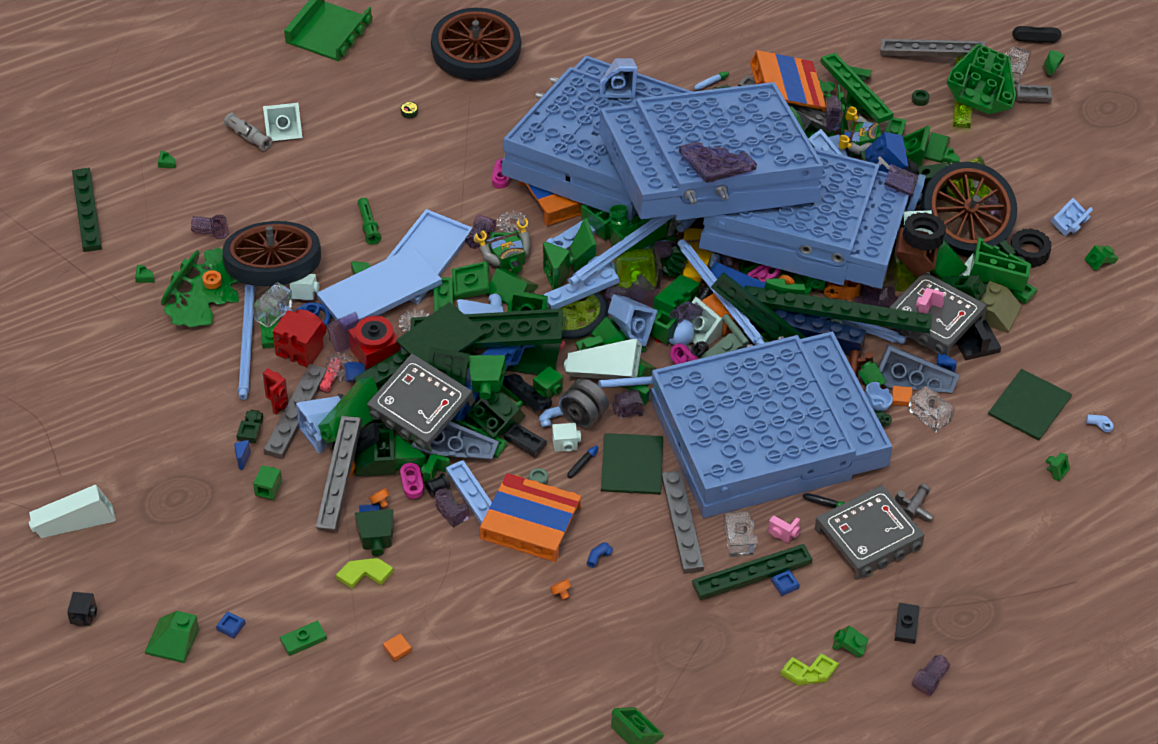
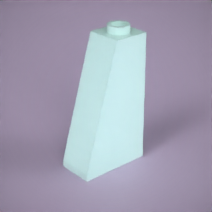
M630 339L568 353V358L564 362L565 372L571 377L635 378L638 376L642 344L637 339Z
M97 485L29 512L31 519L29 526L32 532H36L40 538L116 521L113 505Z

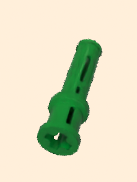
M363 197L357 203L363 220L362 230L366 234L365 241L369 245H375L381 241L382 237L378 232V223L373 219L369 200Z

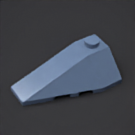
M890 344L886 345L878 366L887 380L883 385L889 388L902 386L912 387V390L952 393L960 376L955 372Z
M449 422L430 444L431 452L418 448L414 442L412 447L427 454L492 460L499 441Z

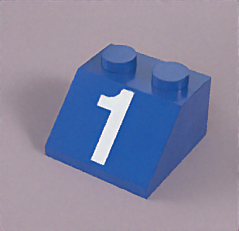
M884 132L865 150L867 162L879 164V171L899 175L908 167L902 135Z

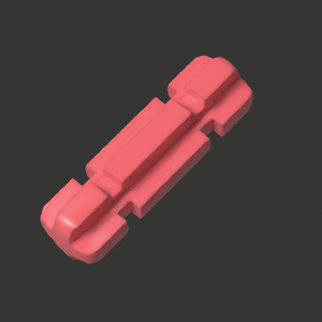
M331 360L323 377L324 380L320 384L322 392L330 391L331 385L334 383L341 367L339 360Z

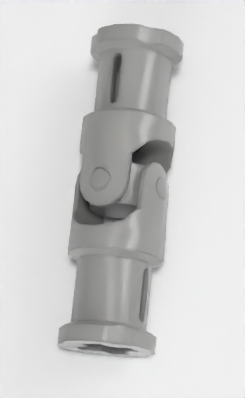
M230 113L225 117L224 125L232 128L236 134L241 135L251 144L258 145L262 151L270 148L272 144L271 137L264 136L259 129L248 124L247 121L239 119L235 113Z

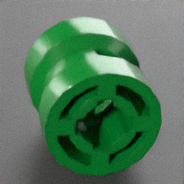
M614 205L609 208V214L612 217L610 222L613 229H625L629 226V219L626 217L628 210L625 205Z

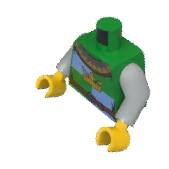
M849 107L845 115L847 120H855L851 124L850 138L846 135H841L839 138V148H848L850 157L859 156L860 151L866 150L884 133L881 132L878 123L870 122L860 115L857 116V110L854 107Z
M524 218L525 226H521L518 219L516 227L521 233L515 231L486 241L484 240L487 235L484 231L480 232L482 239L476 233L474 241L480 244L479 248L484 260L500 269H511L513 273L522 271V265L525 264V257L528 256L530 249L529 235L526 232L528 220Z

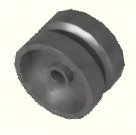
M581 378L577 379L569 390L560 397L559 407L571 423H576V426L586 429L590 428L597 421L598 417H601L609 408V401L598 385L588 379Z

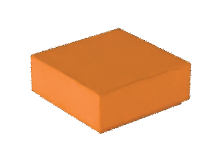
M893 386L892 405L911 406L912 387Z
M401 633L383 643V648L394 662L412 652V647Z

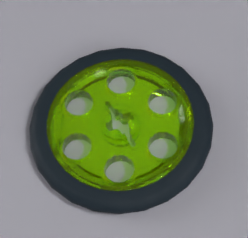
M599 292L584 297L587 299L583 302L575 301L558 308L563 309V316L566 317L565 323H568L564 327L562 339H579L591 335L602 320L607 317V302ZM588 309H596L593 313L587 312ZM581 321L587 322L583 326L578 325Z

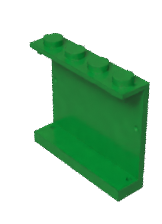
M309 0L285 28V43L339 62L347 54L349 48L355 44L357 38L363 34L365 28L372 23L371 7H368L363 14L325 2V0Z

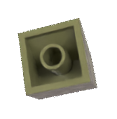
M989 281L986 286L987 291L979 300L987 304L986 318L983 321L986 320L992 328L1009 333L1022 306L1007 287Z

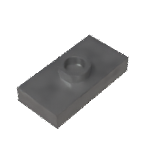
M1016 85V101L1051 102L1052 100L1051 86Z

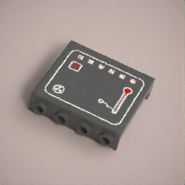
M925 273L920 275L890 308L918 312L916 303L918 298L923 296L926 288L943 292V307L931 305L927 313L933 315L930 334L889 328L931 349L936 354L942 355L944 353L949 356L950 348L976 320L981 318L983 321L986 318L987 304Z
M411 354L367 405L372 418L377 421L380 419L390 430H397L404 439H411L418 448L431 452L430 444L465 404L471 406L475 399L470 389L414 354Z
M883 485L816 517L815 523L816 532L819 535L825 533L855 569V580L868 577L872 572L887 567L889 563L895 560L899 561L911 552H917L922 548L925 536Z

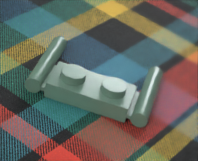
M728 314L723 315L722 319L733 333L728 334L700 356L701 358L742 349V347H746L750 343Z

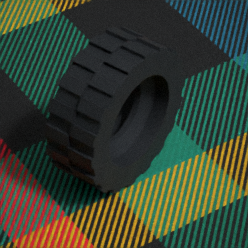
M926 212L913 213L905 221L903 239L908 245L918 250H934L943 243L946 225H944L943 220L934 214ZM915 229H928L931 232H933V234H922L916 231Z
M1029 228L1017 231L1011 239L1010 246L1014 248L1015 256L1023 257L1026 262L1031 264L1032 268L1045 264L1049 259L1052 243L1045 233ZM1022 244H1033L1039 247V251L1034 253L1027 252L1021 246Z

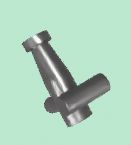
M920 484L918 491L910 500L904 498V491H898L895 500L899 505L905 507L904 511L911 519L916 514L930 522L934 516L920 508L925 496L930 492L928 485Z

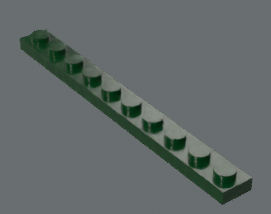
M747 285L744 287L771 309L930 334L933 316L931 314Z

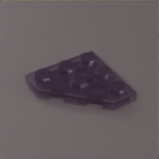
M699 142L679 146V153L706 183L754 171L757 167V163L747 153L740 152L739 155L729 153V149L714 146L713 149L703 147V143Z

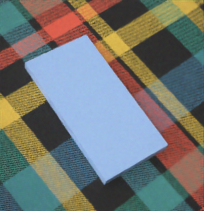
M426 209L387 259L414 247L440 277L474 233L473 228ZM428 291L409 301L418 305Z
M411 247L317 292V298L341 328L347 331L355 327L359 321L366 317L378 316L441 285L442 279L414 247Z

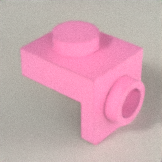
M926 288L923 296L919 297L916 303L918 312L925 314L928 313L931 305L943 307V292Z
M773 515L769 520L768 533L789 544L793 538H797L801 531L799 527L800 519L796 518L790 525Z

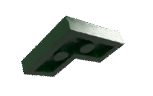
M430 348L428 364L436 369L446 370L447 376L466 386L470 354Z

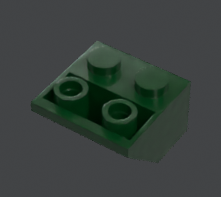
M491 391L489 399L481 398L467 413L494 439L505 434L515 422L519 424L526 417L521 409L500 391Z
M379 429V442L355 454L356 476L396 474L393 430Z

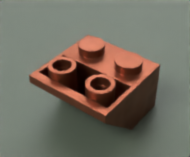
M900 228L895 248L896 257L916 277L935 269L938 248L925 251L911 247L903 239L904 228ZM918 231L922 234H929L928 232Z

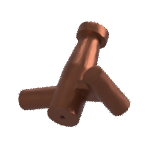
M850 351L849 357L846 358L856 377L859 366L869 361L874 363L872 353L868 352L865 354V358H860V351Z

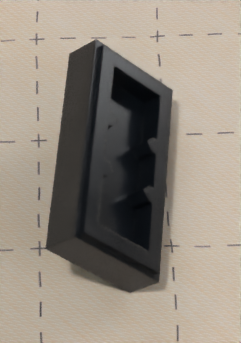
M516 422L504 434L505 440L533 457H536L547 445L546 440Z
M899 603L894 641L915 644L919 616L918 605Z

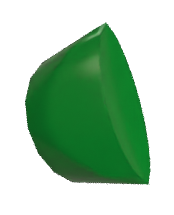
M1050 50L1042 66L1044 72L1051 77L1062 63L1065 55L1059 51Z

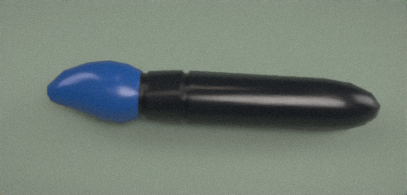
M597 445L588 449L587 453L569 470L568 478L574 477L591 457L596 455L598 451Z

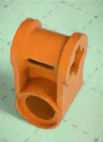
M845 279L844 285H839L826 281L827 287L824 289V294L828 298L856 300L860 296L861 283Z

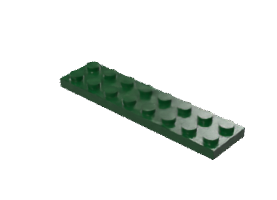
M563 309L464 314L485 332V336L467 349L562 343ZM411 317L410 329L427 317Z

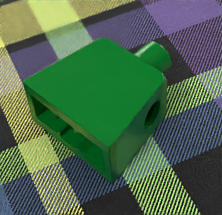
M470 355L469 368L472 389L474 392H479L480 398L489 399L491 391H501L507 368L505 355Z

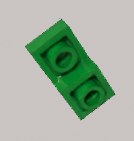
M766 279L764 285L766 289L798 294L805 293L804 284H785V279Z

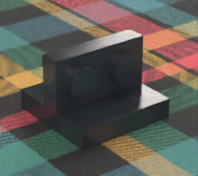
M978 318L956 342L965 361L1001 352V346L986 320L982 321L981 318Z

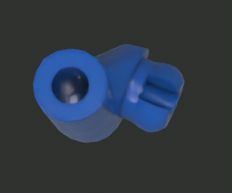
M603 542L591 550L587 560L589 567H596L602 554L609 556L612 553L613 548L609 546V543Z

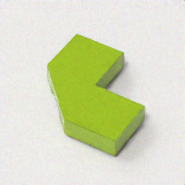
M379 558L349 561L336 574V579L351 589L364 576L382 585L394 573V568Z
M822 653L810 667L791 657L781 670L780 675L796 685L827 682L838 668L839 663Z

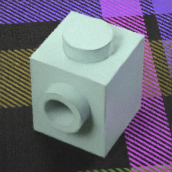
M309 274L301 280L289 283L291 299L313 300L315 294L319 292V282H316V274Z
M576 423L552 424L554 452L577 450L578 442H581V432L576 429Z

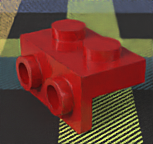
M267 368L263 372L266 398L271 400L273 413L277 415L288 405L286 379L278 372H273Z

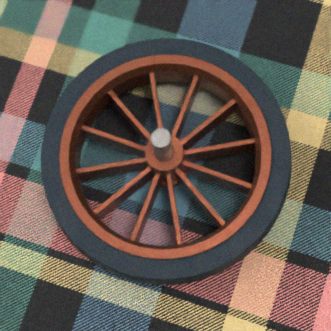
M465 8L446 15L436 24L431 37V50L435 62L447 73L464 79H487L506 72L517 62L521 51V36L519 28L507 15L488 8ZM467 27H472V32H470L467 29ZM479 27H485L482 32H479ZM472 54V55H475V59H476V60H467V59H468L469 56ZM482 54L485 60H477V55Z
M958 162L941 169L930 179L921 199L920 210L931 211L935 216H938V213L958 212L957 215L944 222V225H948L960 217L962 222L955 235L946 228L944 240L956 254L962 256H971L978 239H975L973 220L986 236L982 238L984 243L992 247L994 245L998 247L999 242L1006 240L1011 234L1017 218V202L1009 183L994 169L976 162ZM962 179L964 196L952 182L953 180ZM967 179L979 181L972 198H970ZM983 183L992 192L980 199L977 193ZM947 184L957 199L940 192V189ZM994 194L1000 204L979 206L980 203ZM937 197L957 207H936ZM1001 210V220L982 211ZM980 218L998 226L997 230L991 234ZM965 220L968 221L970 239L958 236Z
M267 221L246 226L229 236L223 245V263L226 272L233 279L253 286H279L296 282L311 274L321 261V246L317 234L304 225L288 221Z

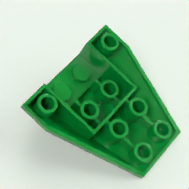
M977 44L951 69L946 82L957 102L987 114L1012 109L1016 97L1010 56Z

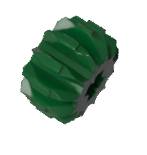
M670 246L659 260L658 268L667 277L676 278L678 274L682 273V270L685 269V265L688 263L680 247Z

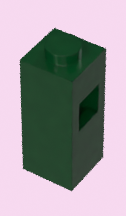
M980 275L943 276L941 281L977 300H980L987 291Z

